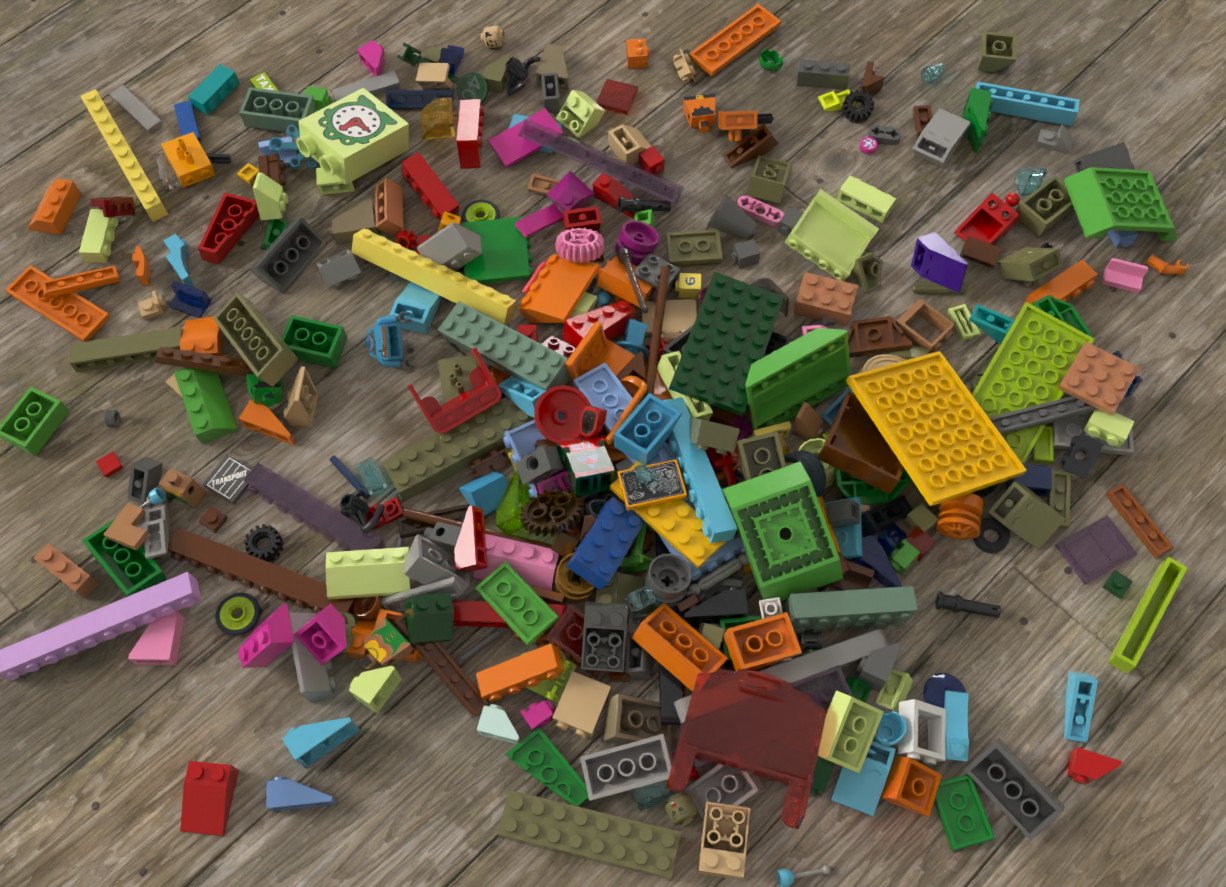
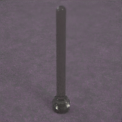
M622 248L617 253L618 259L625 265L640 310L645 314L648 312V307L631 263L633 259L632 252L629 248Z

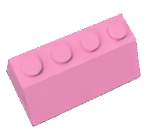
M485 534L487 568L474 571V578L484 580L506 561L528 585L553 591L557 567L561 561L560 554L552 551L550 548Z

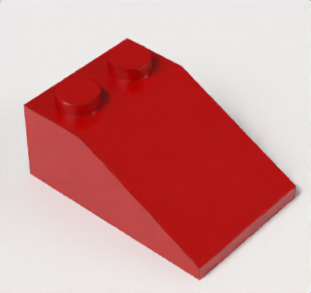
M189 761L183 787L181 832L224 836L239 773L237 768L227 764Z

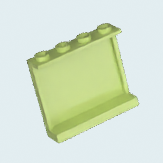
M820 189L784 243L791 249L798 251L806 259L817 264L820 269L833 275L835 279L844 282L850 276L855 260L860 258L879 228Z

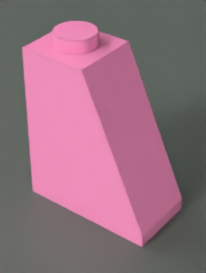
M177 610L171 615H165L150 623L132 649L128 659L136 665H176L185 618Z

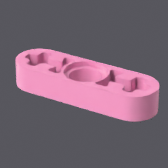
M741 196L738 199L737 205L748 216L772 227H779V222L784 216L781 210L749 196ZM763 209L765 213L758 214L756 210Z

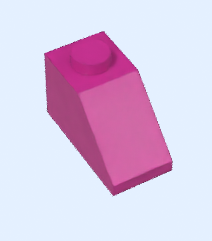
M372 40L358 48L357 51L360 61L376 77L383 73L385 51L380 44L378 45Z

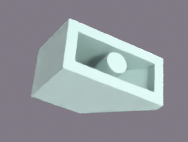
M490 704V707H483L477 727L479 735L513 744L521 742L501 706Z

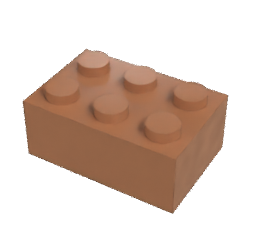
M805 272L794 313L822 320V317L830 318L836 321L835 324L847 327L858 285Z

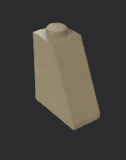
M546 43L536 70V82L538 85H542L541 74L556 72L558 74L559 88L568 90L569 79L562 46Z
M368 199L331 219L330 235L335 238L337 244L352 242L353 235L363 228L378 235V230L375 228V208L372 199Z

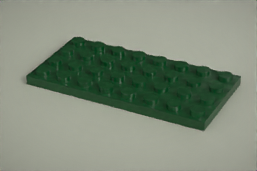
M714 272L669 390L743 417L748 403L745 384L751 364L764 357L784 297Z

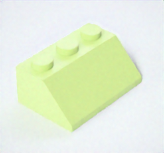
M836 691L811 752L860 773L884 711Z

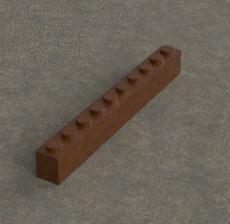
M181 528L177 529L168 545V551L172 554L171 557L177 561H189L188 564L195 568L202 566L211 574L217 575V573L224 575L225 579L232 582L238 580L247 588H259V591L265 595H270L271 593L277 595L276 598L283 602H288V600L295 602L294 605L299 608L306 609L308 607L318 614L331 603L339 612H346L352 615L355 613L353 608L358 598L328 600L327 585L325 583Z

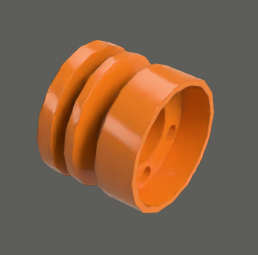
M968 493L940 503L939 510L941 513L938 515L937 531L944 536L954 539L968 540L978 537L981 526L980 518L983 514V499L973 493Z

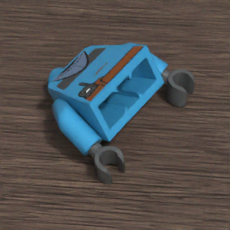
M402 311L398 316L394 314L380 317L374 324V328L369 329L367 332L368 338L365 340V346L369 348L370 356L376 357L385 367H401V365L406 369L415 367L410 366L408 360H415L414 357L401 360L403 358L400 323H397V321L411 322V319L404 320V315L410 314V312Z

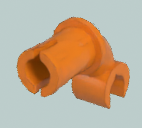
M1152 254L1146 262L1147 265L1156 269L1160 275H1184L1189 267V264L1180 266L1182 260H1178L1175 265H1169V262L1166 263L1155 254Z

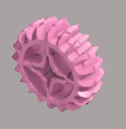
M572 228L571 230L561 232L557 236L555 243L558 256L564 260L567 259L568 262L582 263L589 262L590 260L595 261V259L603 255L604 238L592 229Z

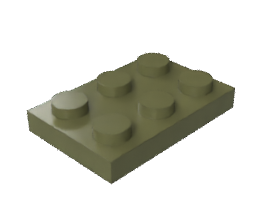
M719 229L666 232L670 264L676 266L722 263L723 257Z

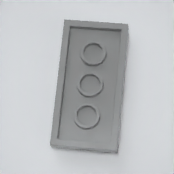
M1090 414L1052 422L1054 449L1071 450L1072 446H1070L1073 437L1083 433L1104 444L1100 453L1132 456L1134 453L1132 428L1127 439L1119 448L1111 446L1106 441L1092 437L1083 431Z

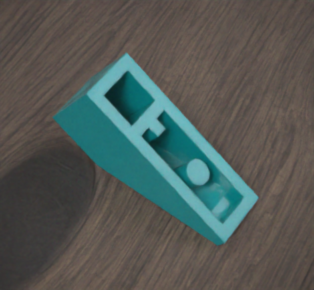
M979 304L975 305L969 319L999 344L1002 343L1015 321Z

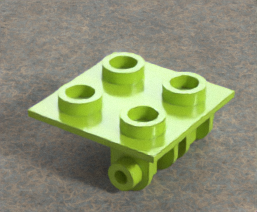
M562 658L565 672L560 673L557 678L545 679L540 681V684L537 686H527L526 688L559 703L569 677L577 665Z

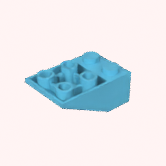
M410 282L395 300L389 315L395 314L398 316L402 311L410 312V314L404 315V320L411 319L412 321L409 323L397 321V323H400V328L427 335L443 297Z
M872 741L860 773L841 766L831 801L874 816L896 749Z

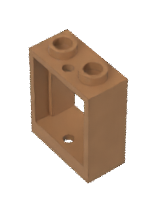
M921 298L896 321V325L903 330L904 335L908 340H911L912 345L929 349L928 354L937 352L941 348L942 342L944 340L948 341L954 334L952 330L955 324ZM918 315L942 332L932 343L908 326Z

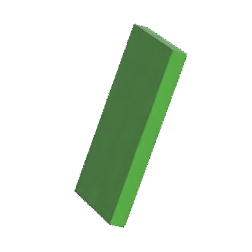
M506 561L475 587V590L528 647L560 620L556 613Z

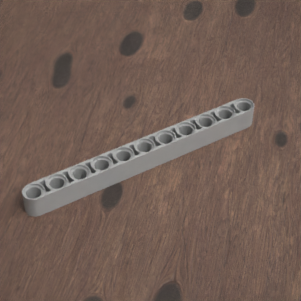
M878 629L675 701L674 706L681 724H685L859 662L863 656L867 658L871 651L889 646L890 644L883 629Z

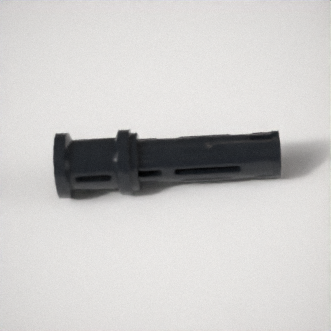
M619 197L617 209L619 213L623 211L636 213L650 209L652 211L670 212L671 202L639 200L637 197H633V199Z
M938 591L936 596L935 608L938 610L944 608L952 610L953 613L964 611L997 619L1001 611H998L1001 609L1000 605L962 599L960 595L943 594L942 591Z

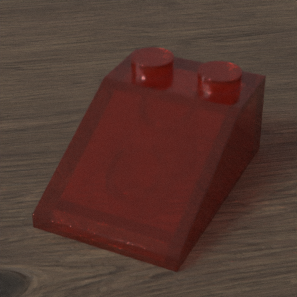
M570 604L548 633L546 639L581 668L585 614ZM585 670L596 679L602 672L598 670Z

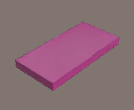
M545 108L488 140V143L507 169L542 149V147L563 137L564 134Z

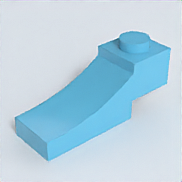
M175 233L163 240L171 252L166 255V258L186 287L190 289L194 284L187 270L186 261L187 256L190 254L186 248L189 246L183 238L179 239Z
M945 690L946 759L968 761L969 694L966 692Z

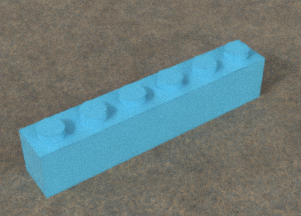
M977 82L975 86L977 89L992 91L991 99H993V104L989 112L1072 126L1078 114L1079 99Z

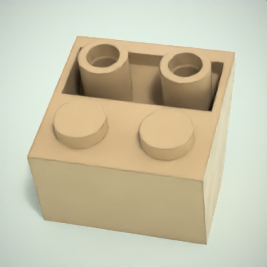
M622 124L608 131V145L626 168L639 161L640 152L652 147L637 128Z

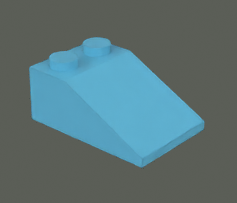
M348 717L294 727L286 733L282 740L293 758L304 768H307L355 735L360 729Z

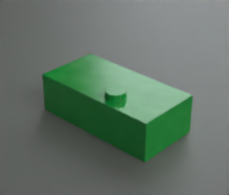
M115 519L82 540L89 552L126 597L167 581L166 576L152 558L146 559L145 549L142 546L138 550H134L109 540L103 535Z

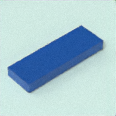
M190 100L175 104L174 108L181 135L184 136L194 132L198 141H201Z

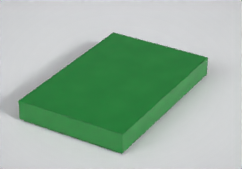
M967 774L941 781L934 804L951 851L994 840L993 831L973 779Z

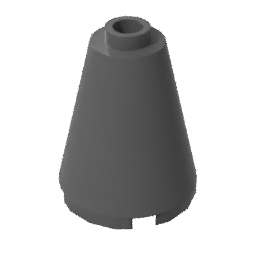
M727 195L723 197L708 223V226L711 228L719 229L720 231L745 239L753 238L758 231V228H756L757 223Z

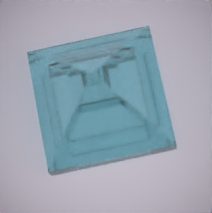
M645 465L634 468L639 484L655 480L659 477L658 474Z

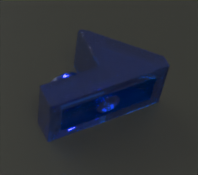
M448 45L447 48H441L439 63H448L450 65L449 73L454 76L464 55V48Z

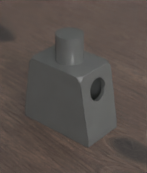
M438 522L434 528L427 527L425 529L424 538L455 554L454 549L462 527Z

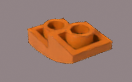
M136 246L135 253L132 254V261L137 267L135 271L136 278L139 279L143 286H150L151 270L149 261L141 247Z

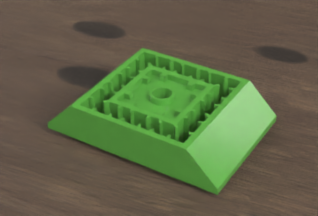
M801 462L722 489L738 528L737 531L762 600L780 597V601L788 599L791 594L805 593L843 579L840 558L812 482ZM782 528L790 530L791 536L789 539H781L779 533Z

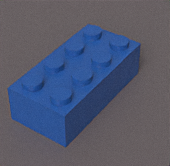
M612 497L600 510L566 567L601 590L612 579L645 521L633 510L627 511L626 505Z

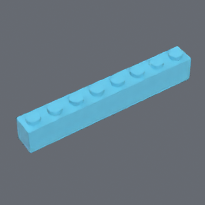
M683 397L662 400L682 412L680 419L667 439L669 441V449L673 452L675 459H677L683 483L688 488L689 499L696 508V516L702 521L704 536L708 538L710 544L733 540L738 528L705 450L696 448L697 444L690 442L691 416Z

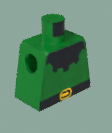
M253 371L247 372V390L255 404H264L266 407H272L275 403L282 402L284 375L272 387L257 378Z

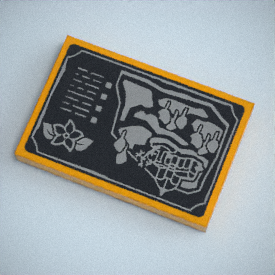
M677 459L617 472L627 511L687 498Z

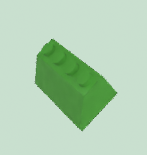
M187 367L174 372L194 434L202 444L238 430L218 372Z

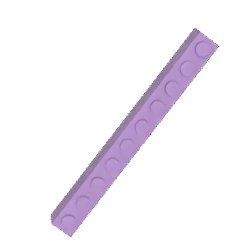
M186 572L0 650V676L7 680L18 679L21 675L37 671L45 665L56 663L60 659L75 655L86 648L95 647L98 643L114 639L117 635L133 631L141 625L152 623L156 619L165 615H171L177 610L191 607L194 603L201 601L198 581L189 572Z

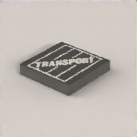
M226 454L204 481L203 486L235 505L256 479L258 473Z

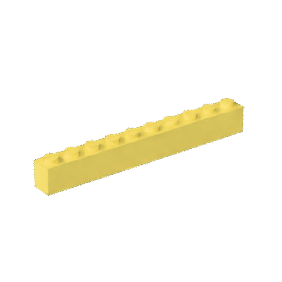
M95 89L81 95L83 102L152 222L169 215L97 90Z
M363 228L353 235L352 253L456 304L460 301L504 325L513 319L516 300L508 295L501 294L491 287L482 285L476 280L463 276L459 272L440 265L430 258H425L415 251L406 249L400 244L379 236L368 229Z

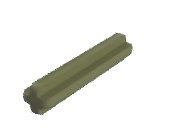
M914 282L912 285L913 293H958L935 282ZM963 282L961 292L959 293H966L967 284Z

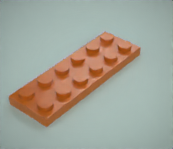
M757 4L689 54V58L710 76H713L781 26V20L760 4Z
M31 265L5 289L9 295L83 342H88L111 318L107 312L75 292L46 299L41 282L52 280V278Z

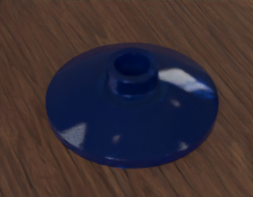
M939 673L927 680L924 685L923 696L926 703L944 708L945 694L943 689L956 692L966 691L963 684L955 676Z

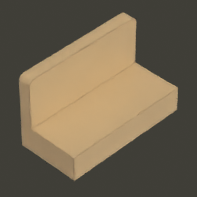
M420 63L416 82L423 89L452 90L453 83L448 78L450 65L448 63Z

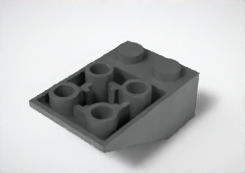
M585 602L581 669L623 672L628 613L627 604Z

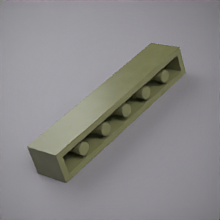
M171 327L165 330H153L151 332L134 333L132 335L70 344L69 364L76 372L156 360L160 347H171L180 350L183 330L181 327Z

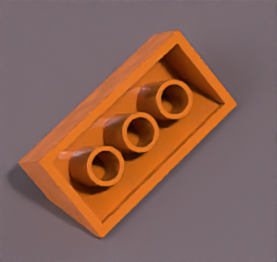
M665 603L642 621L632 636L634 641L694 694L698 693L728 659Z

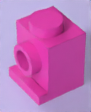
M543 700L541 703L535 702L528 708L529 711L525 712L523 709L520 712L533 732L538 727L541 729L553 720L555 709L549 700L546 702Z

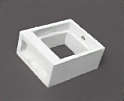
M916 699L899 702V714L904 717L907 723V733L898 743V754L910 757L916 761L921 760L925 765H936V762L946 761V709ZM918 717L928 720V750L918 747Z

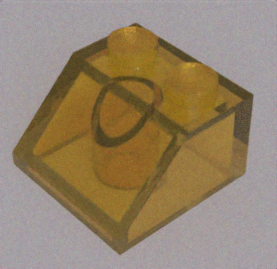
M452 97L435 98L421 111L422 139L455 137Z

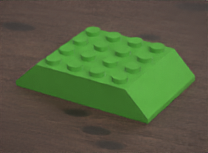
M816 328L751 364L745 387L753 431L784 423L798 415L804 402L813 407L849 386L846 382L848 376H851L848 334L846 330Z

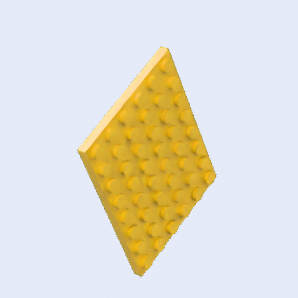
M940 351L848 376L846 382L930 506L1019 477L1027 471Z

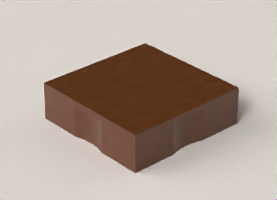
M848 391L839 406L817 458L890 494L899 482L904 467L856 395Z

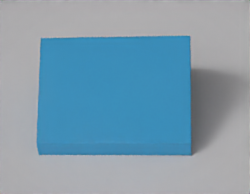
M493 471L459 488L470 506L473 505L483 509L484 517L513 502L505 476Z

